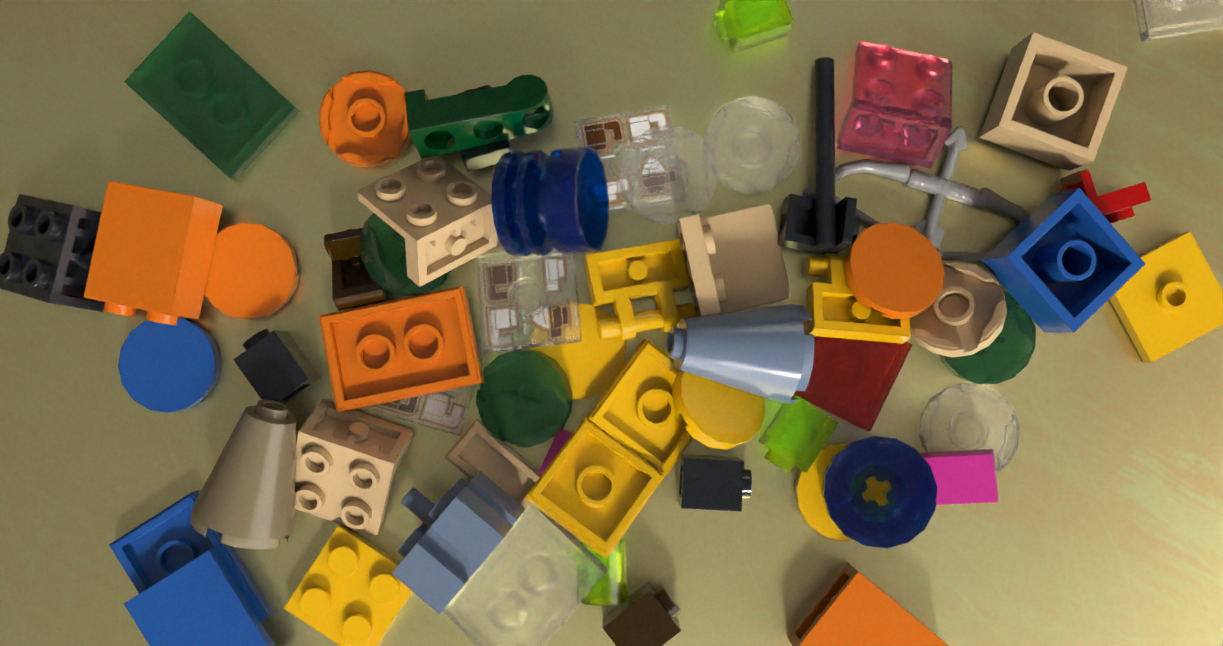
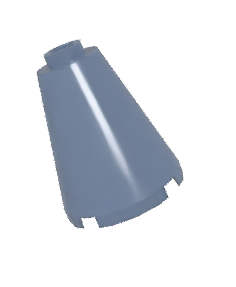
M784 304L682 318L679 320L676 328H670L668 331L666 355L668 358L673 359L675 368L778 403L795 404L798 399L793 395L795 391L806 390L813 368L814 334H805L803 320H811V317L803 305Z

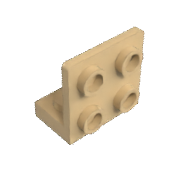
M438 155L421 159L417 163L358 189V200L405 238L407 277L419 287L497 246V199Z
M760 205L700 219L699 214L678 219L676 229L691 284L690 291L696 316L732 312L791 297V288L782 249L778 245L779 236L771 205Z
M322 399L298 431L295 468V509L372 536H377L382 527L394 472L410 446L414 430L354 409L337 412L335 403Z

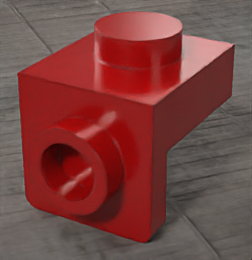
M1088 169L1060 179L1062 185L1060 193L1080 188L1110 223L1135 216L1132 206L1151 201L1145 182L1097 196Z

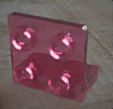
M859 42L855 53L852 101L838 134L837 149L931 169L952 129V61L935 55H925L891 48L887 45Z

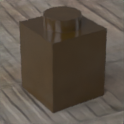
M648 581L603 616L602 628L616 646H663L681 631L679 620L676 617L681 612V609L664 587L657 592Z

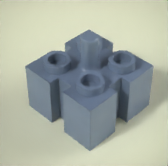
M481 471L470 483L461 477L436 505L413 487L403 497L401 503L422 520L423 523L419 528H416L398 549L397 553L404 559L391 574L440 614L501 543L525 509Z

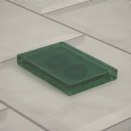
M190 11L124 81L213 164L234 181L245 172L300 112L298 108Z

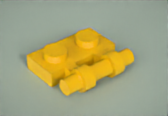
M680 239L584 256L583 265L593 307L612 303L614 317L596 321L600 339L618 336L619 340L631 339L636 337V332L660 328L662 332H667L670 328H676L680 319L696 317L693 303L676 305L673 292L686 290L691 285ZM654 296L656 309L633 313L630 300Z
M826 253L824 257H806L804 263L805 275L820 276L825 282H812L806 289L807 311L811 317V320H807L808 334L821 337L898 344L905 343L911 337L910 318L890 319L880 316L883 312H879L872 307L867 309L857 301L846 285L843 269L845 259L842 254Z

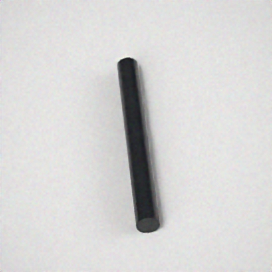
M821 57L815 60L816 247L820 249L836 247L834 59L830 57Z

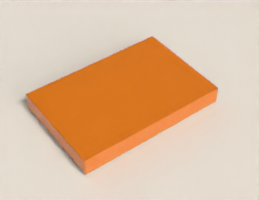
M464 286L319 315L337 412L484 383L466 287Z

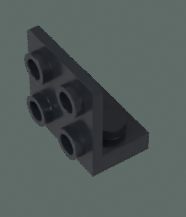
M20 194L16 205L13 206L8 217V227L10 230L5 250L0 255V289L47 303L103 312L105 302L84 298L101 212Z

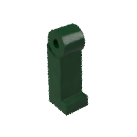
M531 74L515 77L507 85L430 100L424 89L405 92L408 132L421 159L527 136L528 134L545 129L554 118V109L545 81ZM531 110H536L534 113H528Z

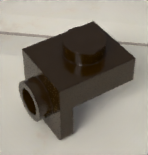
M363 227L326 234L324 236V247L332 260V298L338 311L386 302L384 254L371 227Z

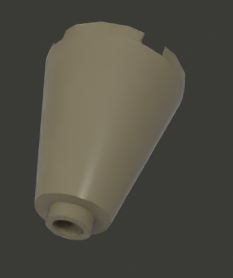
M259 400L257 405L248 406L244 409L192 507L190 524L198 533L206 536L207 529L210 528L222 533L220 543L245 549H272L279 547L281 538L285 537L287 542L292 538L295 521L296 418L288 413V406L273 400Z

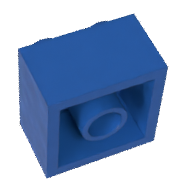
M1080 188L1050 195L981 260L1044 333H1074L1145 265V262Z

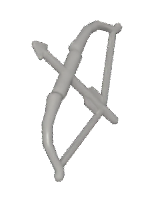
M962 126L956 127L944 140V144L949 147L940 176L917 169H910V166L904 162H883L871 159L843 163L835 168V183L844 176L865 172L901 181L911 188L932 193L934 196L927 218L915 223L914 229L931 241L940 254L941 260L981 261L989 253L939 250L945 231L938 224L945 198L961 202L962 204L978 205L1003 213L1016 219L1019 223L1029 215L1021 206L1004 199L986 187L979 190L951 180L960 150L968 149L966 132ZM805 188L803 196L815 199V188ZM835 195V204H837L842 199ZM856 208L855 215L859 216L861 223L868 227L880 223Z

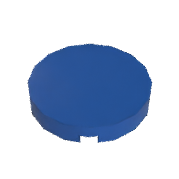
M178 317L177 326L146 320L130 332L122 345L118 369L122 385L134 401L149 410L171 413L193 408L203 401L202 399L206 397L209 391L213 390L219 379L221 359L217 343L210 333H206L193 320Z

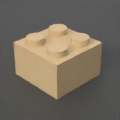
M1032 32L1011 49L979 138L1068 171L1091 163L1095 160L1128 67Z

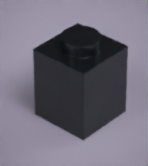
M264 329L244 342L243 347L246 351L233 359L262 400H273L286 404L321 379L288 331L273 330L270 333L268 329Z
M681 455L678 499L681 508L742 511V499H750L752 486L751 470L744 469V461L742 459L730 456Z

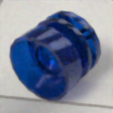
M591 146L559 148L553 150L550 156L542 150H532L527 153L513 151L502 154L496 164L492 180L491 205L494 226L499 242L508 254L515 257L528 256L531 253L545 256L552 252L554 247L557 252L563 255L595 254L601 250L606 239L609 223V195L604 166L595 149Z
M872 436L848 444L832 457L823 474L822 498L827 514L844 535L864 546L887 549L910 542L926 529L936 510L937 484L931 466L915 448L896 438ZM869 477H872L875 482L885 481L887 483L888 489L882 492L884 501L881 504H878L874 499H863L862 493L868 489L865 480Z

